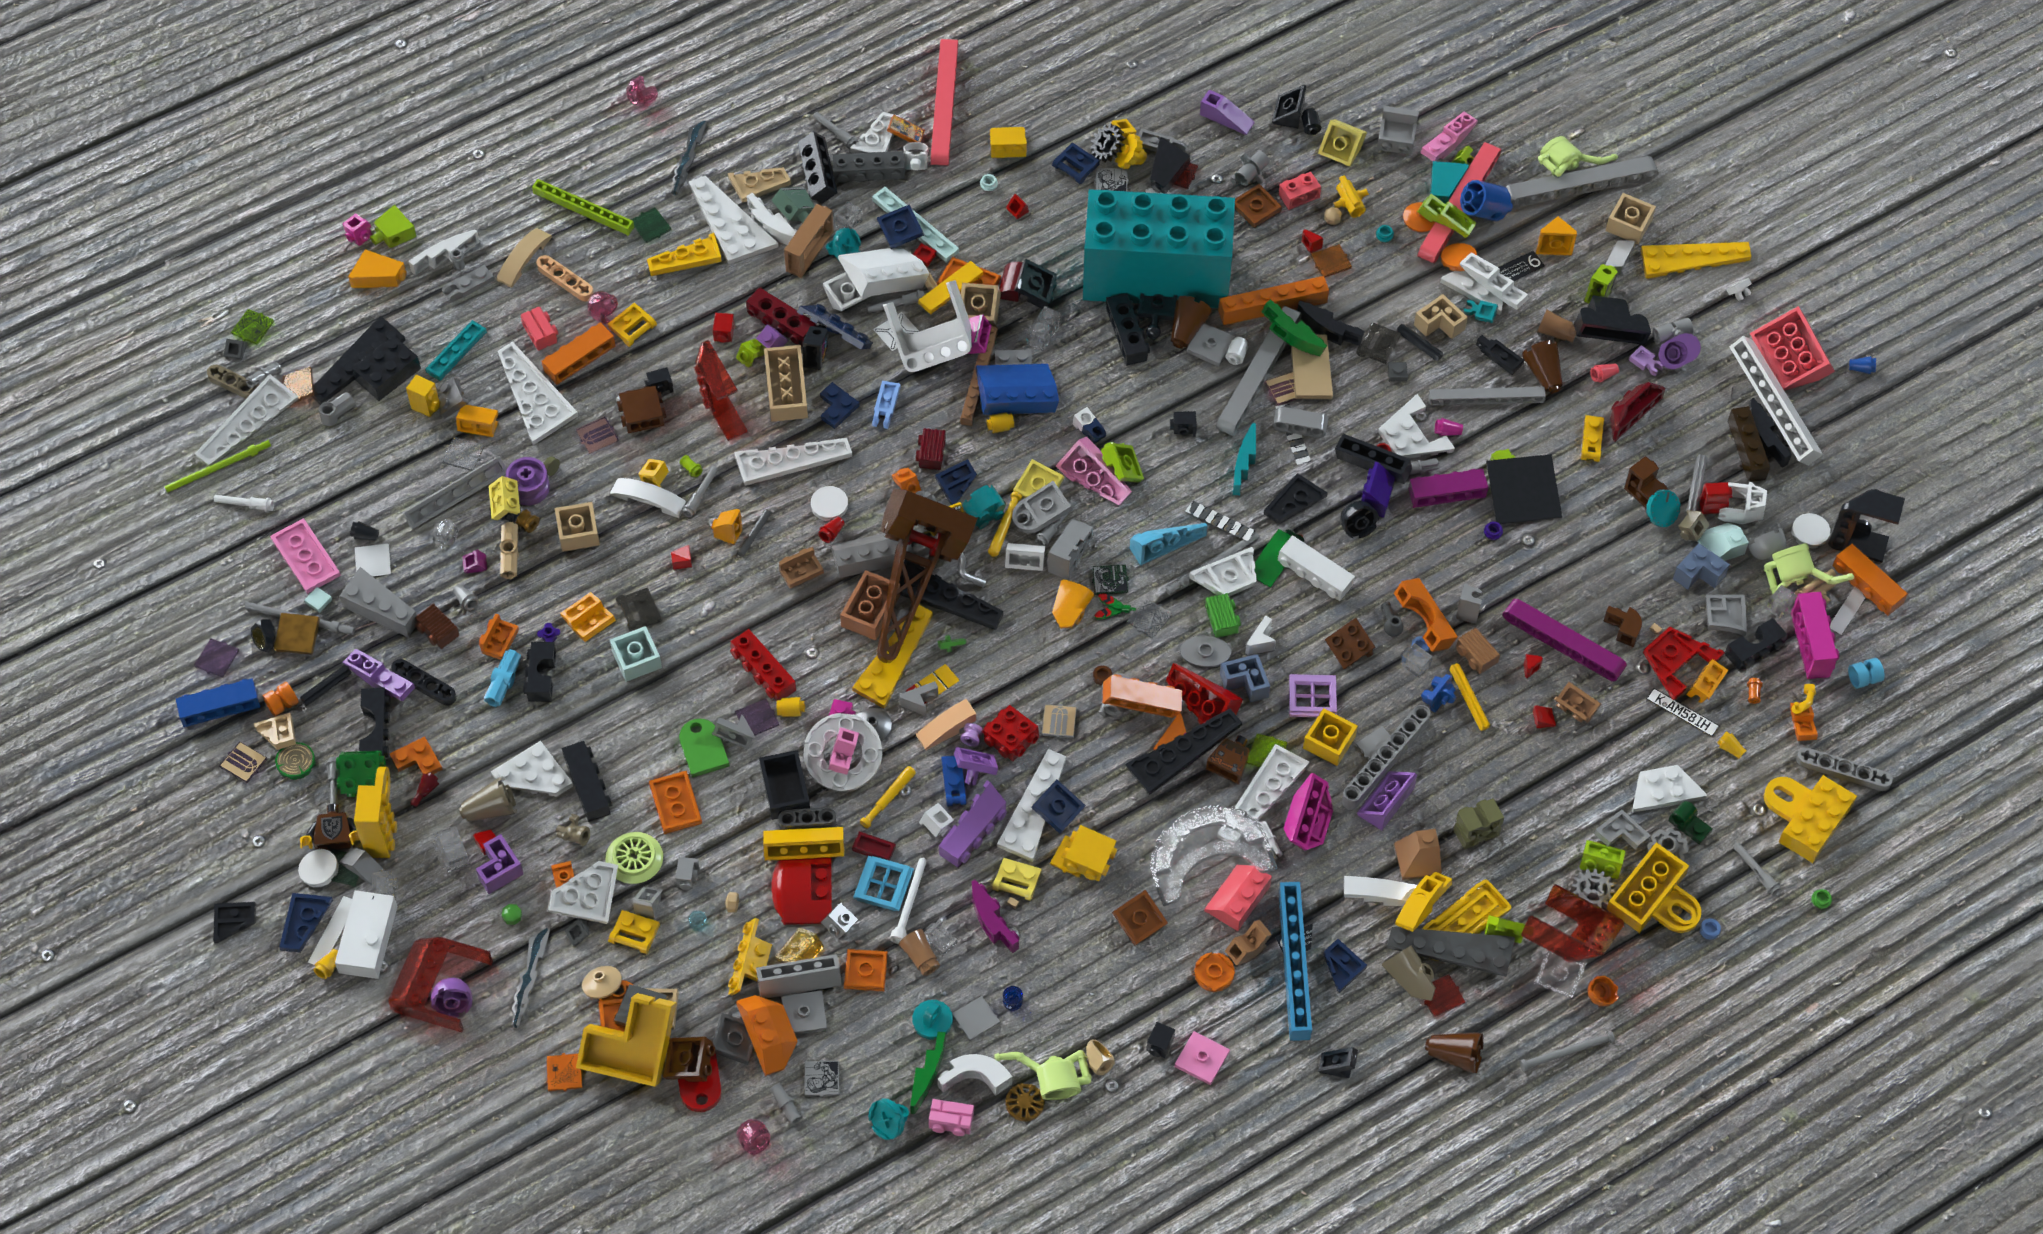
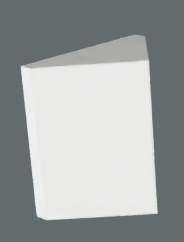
M846 272L823 283L832 308L843 311L871 297H861Z

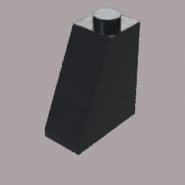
M1162 137L1159 139L1150 181L1153 190L1166 194L1189 166L1190 155Z

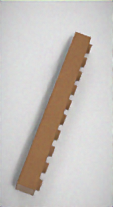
M991 326L986 353L978 354L976 365H989L998 335V327ZM976 365L960 418L961 424L972 426L980 399Z

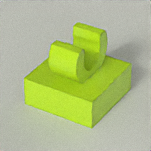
M1469 145L1462 148L1450 163H1472L1474 157L1470 154L1473 149Z

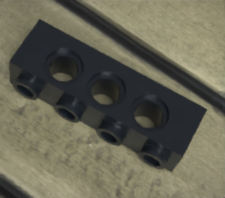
M812 131L798 142L799 153L806 176L805 180L808 185V194L812 200L823 204L838 192L825 137Z
M1124 293L1106 297V311L1125 364L1128 366L1147 361L1150 347L1148 342L1145 343L1144 341L1145 334L1143 328L1139 327V316L1133 311V300H1129L1128 294Z

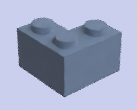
M1698 543L1676 567L1673 580L1688 590L1699 578L1713 588H1716L1726 577L1730 564Z
M1258 654L1221 663L1220 677L1225 689L1231 690L1244 686L1250 702L1269 698L1270 684Z

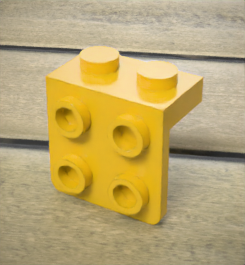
M991 128V158L1026 157L1027 142L1025 128Z

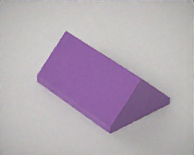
M1389 771L1359 809L1357 815L1382 831L1414 790L1417 774Z

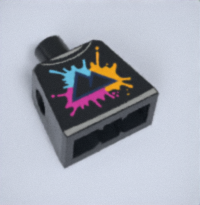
M824 325L809 327L803 341L804 368L820 371L822 369L828 349V330Z

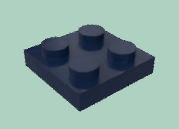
M910 204L877 217V222L891 249L924 236Z
M1056 779L1031 808L1061 834L1086 805Z

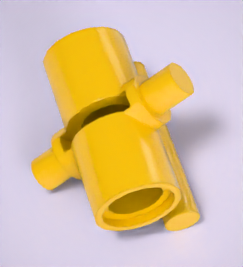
M1343 175L1339 178L1340 183L1336 187L1341 198L1333 203L1334 207H1346L1352 218L1360 217L1366 211L1362 202L1363 197L1369 195L1367 189L1356 191L1352 182Z

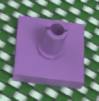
M956 747L954 756L958 767L968 769L964 780L966 784L970 785V782H972V785H976L979 772L997 775L998 766L993 754Z

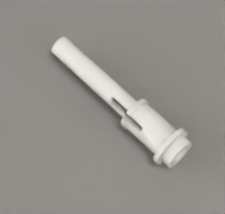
M222 495L214 496V502L249 506V509L264 510L267 513L274 509V500H271V498L250 497V499Z

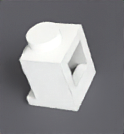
M937 803L924 813L919 823L920 825L924 824L935 837L940 834L944 837L952 829L950 826L954 819Z

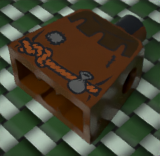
M1238 735L1235 741L1224 739L1208 757L1206 769L1240 785L1249 760L1250 750L1245 747L1248 740L1241 735Z

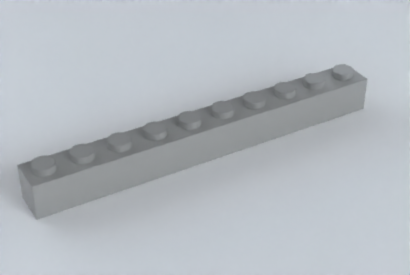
M1540 386L1429 390L1428 394L1429 406L1544 403L1546 397L1545 388Z

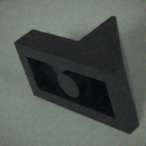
M1354 1047L1321 1053L1318 1072L1350 1078L1351 1070L1355 1069L1358 1050Z

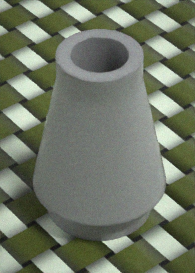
M462 585L454 587L453 593L463 609L471 611L478 606L479 600L476 594L467 590Z

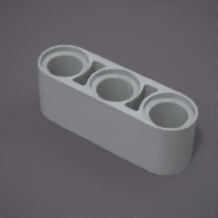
M1278 407L1275 410L1273 428L1280 432L1322 438L1326 435L1329 419L1327 415L1322 413Z

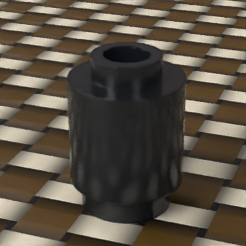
M1313 108L1304 110L1301 116L1304 132L1308 135H1316L1322 128L1319 114Z

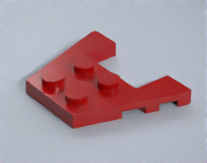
M1668 627L1643 650L1644 656L1672 700L1678 698L1687 687L1674 676L1681 667L1696 654L1709 663L1712 659L1718 662L1725 652L1721 649L1709 647L1710 644L1705 642L1700 643L1692 639V636L1672 627Z

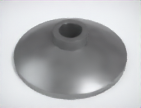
M867 708L857 714V716L862 717L868 722L875 721L871 725L877 731L880 741L888 737L892 729V721L885 711L878 708Z

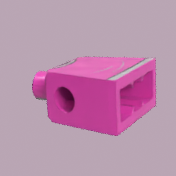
M982 314L969 318L972 347L968 354L986 353L992 325Z

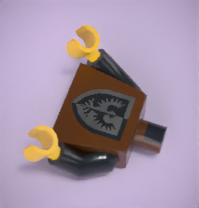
M338 804L327 805V814H319L306 835L300 838V848L303 849L306 845L309 846V849H312L314 845L315 850L325 849L328 851L355 848L354 842L360 840L353 818L347 817L345 812H339Z

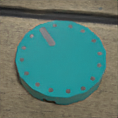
M1663 489L1656 491L1654 495L1650 496L1646 510L1647 516L1650 517V522L1658 527H1668L1678 519L1680 501L1674 492Z

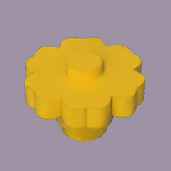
M1129 134L1122 141L1125 144L1120 148L1122 152H1118L1117 158H1115V162L1118 163L1117 166L1122 169H1129L1131 165H1142L1147 158V153L1142 149L1143 141L1140 140L1139 136Z

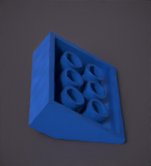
M1048 364L976 365L983 415L1005 412L1007 414L1056 412L1059 397L1057 385Z

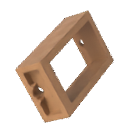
M816 204L785 247L784 255L787 272L802 278L834 233L833 212L828 207Z

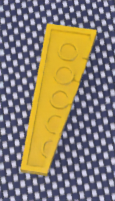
M1749 242L1647 245L1641 247L1646 279L1666 276L1672 272L1683 273L1689 269L1700 270L1705 266L1717 267L1751 260Z
M919 605L897 658L891 663H883L876 655L853 685L852 691L885 709L898 680L901 679L913 651L919 644V640L933 616V612ZM904 622L899 625L900 631L902 630ZM896 632L889 638V646L898 641Z

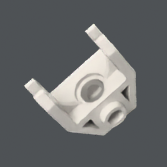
M1728 482L1729 487L1732 488V497L1746 499L1745 510L1722 508L1719 510L1718 519L1738 524L1762 520L1767 490L1755 486L1752 482H1749L1748 485Z

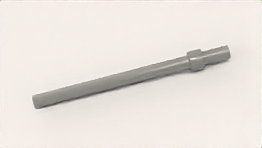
M1254 532L1248 541L1243 539L1199 568L1237 553L1259 539V534ZM1189 574L1183 575L1176 580L1177 582L1167 587L1166 592L1170 595L1180 588L1184 589L1193 580L1190 579Z
M245 603V609L276 617H280L281 613L296 614L255 603ZM320 619L319 627L330 629V632H342L350 635L355 633L354 627L342 625L341 622L337 621L329 622Z

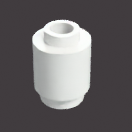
M1235 337L1231 341L1226 353V359L1229 363L1237 365L1243 362L1248 350L1247 340L1242 337Z

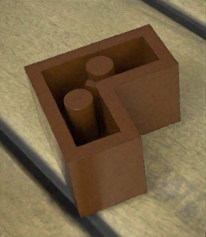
M1645 456L1629 469L1624 489L1647 509V503L1651 495H1654L1658 490L1669 489L1664 483L1656 479L1659 467H1657L1654 461Z

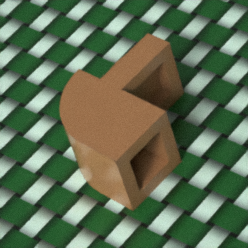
M1260 920L1254 921L1244 935L1235 937L1225 952L1237 966L1247 963L1267 947L1265 943L1272 934Z

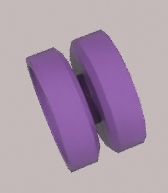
M523 457L516 459L507 468L505 477L517 480L519 503L521 505H535L546 498L549 493L550 484L545 465L540 460L533 457Z

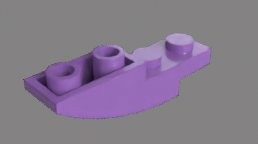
M355 649L343 661L344 665L348 666L352 672L372 687H385L386 694L390 695V698L394 696L404 701L415 689L412 682L386 669L383 663L358 649Z

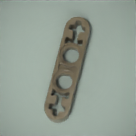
M217 364L211 365L207 369L209 381L245 399L260 385L257 384L249 391L244 392L241 389L244 386H248L245 377ZM230 378L236 379L233 384L226 383Z

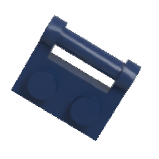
M1072 142L1055 158L1052 166L1056 169H1061L1073 177L1077 183L1082 184L1086 177L1100 165V160ZM1063 162H1069L1070 164L1081 170V172H1076Z

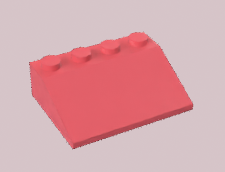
M1799 306L1750 333L1784 391L1819 381L1835 372Z

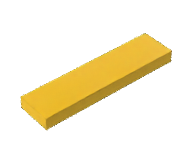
M972 261L968 262L920 298L918 304L928 313H934L951 300L946 285L947 282L956 280L958 289L961 292L962 283L975 282L983 276V271Z

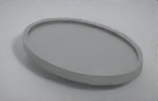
M1196 636L1186 640L1181 645L1180 655L1185 662L1192 666L1214 668L1221 666V663L1227 662L1230 659L1231 648L1225 641L1219 638Z

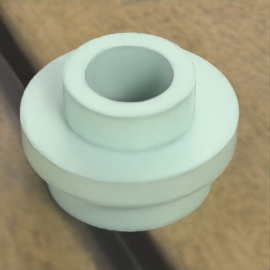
M991 174L984 175L980 180V187L985 191H993L998 186L997 179Z

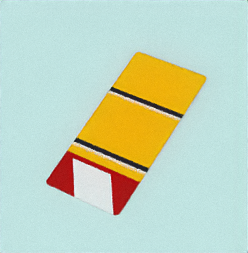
M944 664L908 688L906 692L935 681L938 686L939 695L959 682V679Z

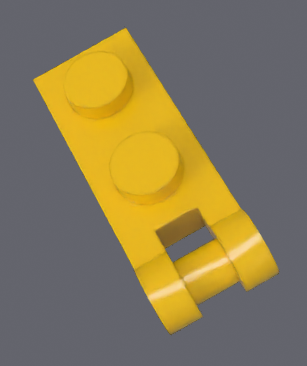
M1585 415L1581 460L1593 459L1594 462H1600L1604 417Z

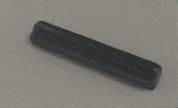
M1405 324L1398 326V334L1434 360L1439 361L1442 358L1443 352Z
M343 665L300 697L302 703L306 706L344 680L352 673L350 668Z

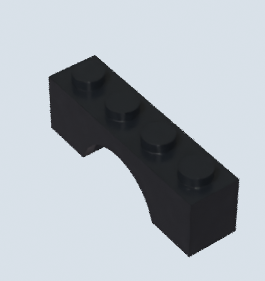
M385 687L361 689L360 706L363 715L372 718L376 724L373 731L367 737L359 740V751H382V756H385L386 760V758H389V747L386 746V741L390 739L389 729H387V723H390V713L387 712V706L391 705L390 695L386 694Z

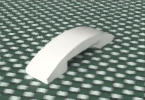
M617 479L610 493L611 496L626 501L631 498L661 508L662 513L680 518L683 511L682 507L687 504V501L670 491L634 479Z

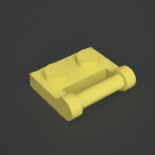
M1003 858L992 890H1002L1025 897V900L1031 901L1041 874V868ZM1005 880L1015 884L1028 887V889H1023L1017 886L1006 884L1002 881Z

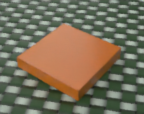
M847 949L844 989L885 991L888 951Z

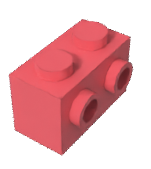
M1312 172L1300 174L1296 178L1282 182L1279 186V196L1288 210L1320 198L1321 185Z

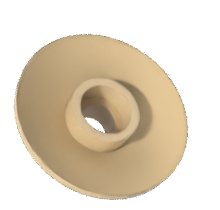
M612 966L595 968L584 977L582 982L583 992L586 996L593 999L606 998L618 990L622 982V976L619 970Z

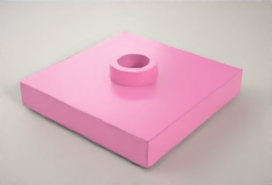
M1193 1031L1174 1067L1211 1086L1230 1053V1049Z

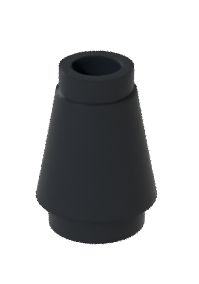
M360 521L352 523L351 537L360 540L377 541L378 529Z

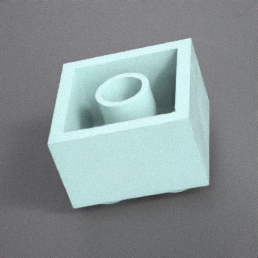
M646 626L610 639L612 653L626 682L662 668L660 655Z

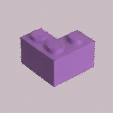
M501 834L483 844L490 861L476 868L479 881L488 894L524 875L521 863Z

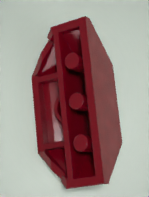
M1647 382L1636 386L1632 391L1628 390L1620 402L1616 401L1611 408L1612 413L1610 417L1612 440L1616 442L1663 399L1666 388Z

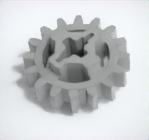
M1586 869L1585 875L1579 872L1578 878H1574L1571 886L1573 891L1572 898H1577L1576 904H1583L1582 909H1585L1587 906L1590 912H1592L1593 908H1596L1599 912L1601 906L1605 909L1607 908L1609 900L1615 894V890H1613L1615 884L1609 883L1611 877L1605 878V872L1602 871L1600 874H1597V869H1594L1593 873H1590L1589 869Z

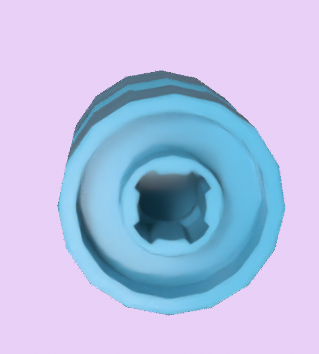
M1876 657L1865 660L1863 663L1858 662L1849 665L1848 667L1850 681L1856 689L1868 686L1869 683L1875 684L1884 681V669L1880 660Z

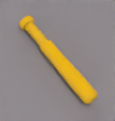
M1014 491L1011 493L1009 506L1004 512L988 549V554L992 557L998 556L1012 521L1013 510L1018 501L1022 499V495L1019 492Z
M907 766L875 803V807L865 818L860 819V824L868 829L879 812L883 811L916 774L914 768Z

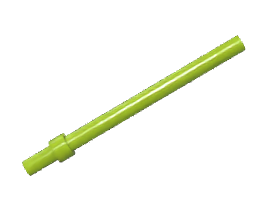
M266 440L257 445H250L242 452L164 487L167 493L244 458L256 456L258 452L271 447L269 440Z

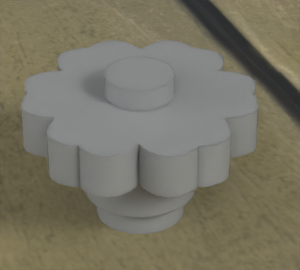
M1671 828L1666 832L1658 830L1651 836L1652 842L1647 845L1649 852L1657 842L1682 861H1684V856L1688 854L1687 840L1681 839V833Z

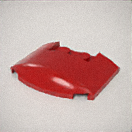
M832 857L777 861L772 877V898L776 913L778 912L781 916L783 925L822 924L821 922L832 911Z

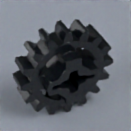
M1109 123L1108 126L1104 125L1103 129L1099 128L1098 134L1094 133L1095 139L1091 140L1093 145L1090 147L1093 150L1091 154L1105 163L1107 160L1111 162L1112 157L1117 158V153L1122 152L1120 148L1125 145L1122 143L1125 140V137L1122 136L1124 131L1118 126Z

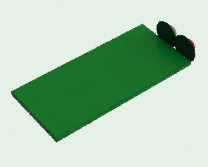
M1278 529L1255 561L1256 580L1271 588L1285 569L1278 561L1279 551L1292 535L1304 542L1303 535L1295 534L1292 529H1287L1286 532Z

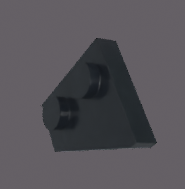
M256 903L214 904V943H219L256 923Z

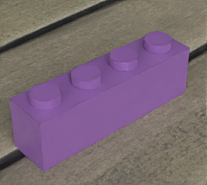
M988 780L983 785L985 790L981 796L977 794L972 800L973 803L970 811L965 810L958 822L959 825H954L939 845V855L956 867H959L962 862L966 863L974 848H979L985 835L991 834L997 821H1001L1007 813L1006 801Z

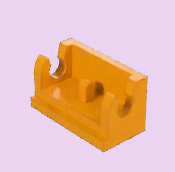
M465 405L456 416L457 431L493 437L498 425V421H496L498 410Z
M1712 659L1704 667L1686 695L1690 698L1698 695L1700 697L1699 703H1703L1706 699L1709 700L1728 672V669Z

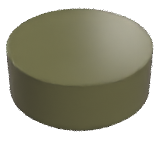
M553 456L547 458L544 462L547 475H554L560 466V461Z

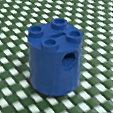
M1479 180L1468 182L1463 188L1460 197V204L1464 213L1495 222L1503 219L1513 208L1507 187Z

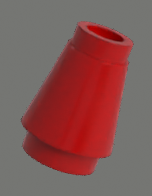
M836 517L820 527L818 532L820 539L825 543L833 542L845 525L844 520Z

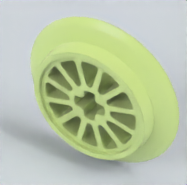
M630 832L619 836L610 844L606 852L605 862L618 865L617 880L628 884H638L651 879L657 874L663 863V851L659 842L652 836L642 832ZM634 842H637L636 847H633ZM631 854H635L637 856V859H633V857H631Z

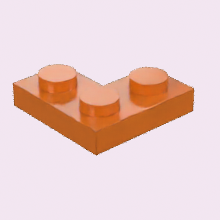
M425 736L389 753L398 772L415 764L418 765L422 774H428L429 772L435 774L443 770Z

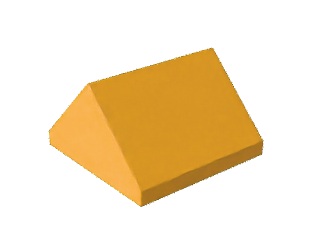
M1557 216L1540 230L1536 254L1572 256L1577 231Z

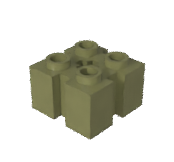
M1494 798L1481 800L1476 804L1477 807L1467 806L1460 809L1457 813V823H1455L1453 831L1464 850L1478 845L1480 841H1488L1500 836V826L1503 825L1504 816Z

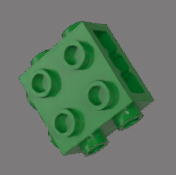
M351 751L339 754V757L336 758V768L340 769V777H337V788L341 789V794H346L347 797L357 796L358 785L375 786L378 767H385L386 765L385 756H382V751Z

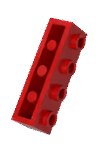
M750 629L730 641L732 656L742 662L746 672L752 673L755 682L765 688V692L770 699L774 698L777 702V700L786 698L797 691L796 681Z

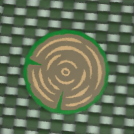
M300 742L280 749L275 758L276 768L283 777L285 776L292 780L301 779L309 775L316 763L312 749Z

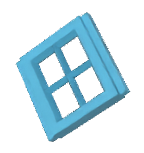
M868 856L853 899L892 911H900L914 868L878 857ZM876 866L887 868L883 881L872 879ZM891 870L901 872L897 885L887 883ZM870 882L881 885L877 898L866 895ZM885 886L895 888L891 902L880 899Z

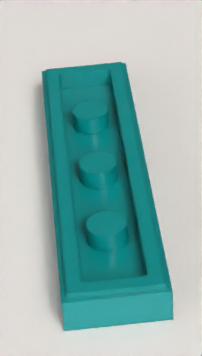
M472 320L426 367V373L441 381L487 333L486 328Z

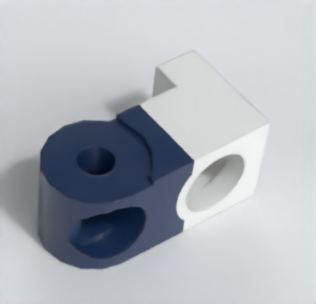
M1088 407L1074 415L1072 423L1076 429L1079 428L1094 444L1106 437L1105 429Z

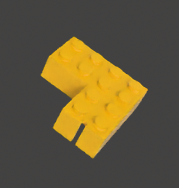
M637 993L631 997L625 1032L594 1024L587 1025L583 1029L576 1068L656 1087L661 1082L677 1002L661 998L655 1001V997Z

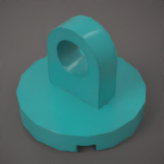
M841 228L836 232L833 240L826 245V249L830 255H835L839 261V255L861 252L859 251L861 241L854 229Z
M927 1000L915 1008L912 1022L917 1034L928 1040H934V1038H937V1032H946L947 1034L951 1030L953 1015L950 1008L944 1002Z
M885 1098L872 1103L869 1108L868 1117L869 1121H872L873 1126L871 1127L873 1131L884 1140L900 1136L904 1130L909 1110L904 1105L896 1104L894 1101Z

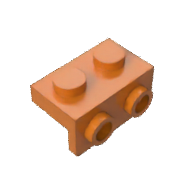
M495 614L493 619L489 620L485 634H482L479 639L482 654L502 660L505 651L509 650L515 639L519 626L503 621L499 614Z

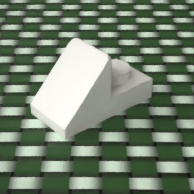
M1264 617L1247 642L1245 654L1252 655L1275 649L1276 640L1269 637L1273 630L1271 618Z

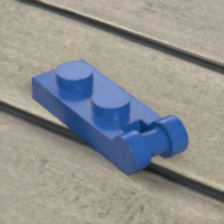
M954 755L941 757L947 807L953 806V804L967 805L963 769L958 767Z

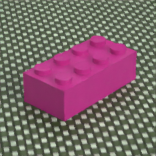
M1821 592L1799 593L1792 608L1791 617L1807 679L1828 678L1835 669L1836 661L1839 660V651L1835 649V635L1830 629V616L1826 614V600L1822 598Z

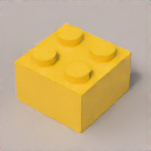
M1323 708L1304 738L1303 749L1338 766L1354 741L1358 726Z

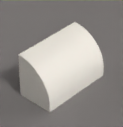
M1008 543L1005 568L1043 571L1045 546Z

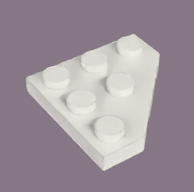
M541 741L491 771V775L495 780L503 776L506 779L502 781L504 785L509 784L511 789L521 790L526 793H547L549 796L557 797L573 787L572 781Z
M598 861L585 871L571 878L568 882L554 889L550 895L548 912L607 924L618 865Z

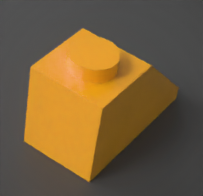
M739 509L721 512L718 519H714L712 529L715 538L735 545L743 530Z

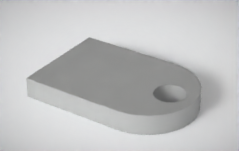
M1052 481L1020 501L1013 510L1012 519L1018 530L1030 534L1044 529L1073 509L1058 486ZM1021 518H1028L1025 523H1019Z

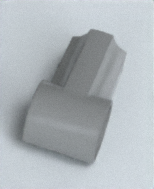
M345 392L332 402L322 403L319 406L321 422L325 426L336 424L338 417L356 406L352 396Z

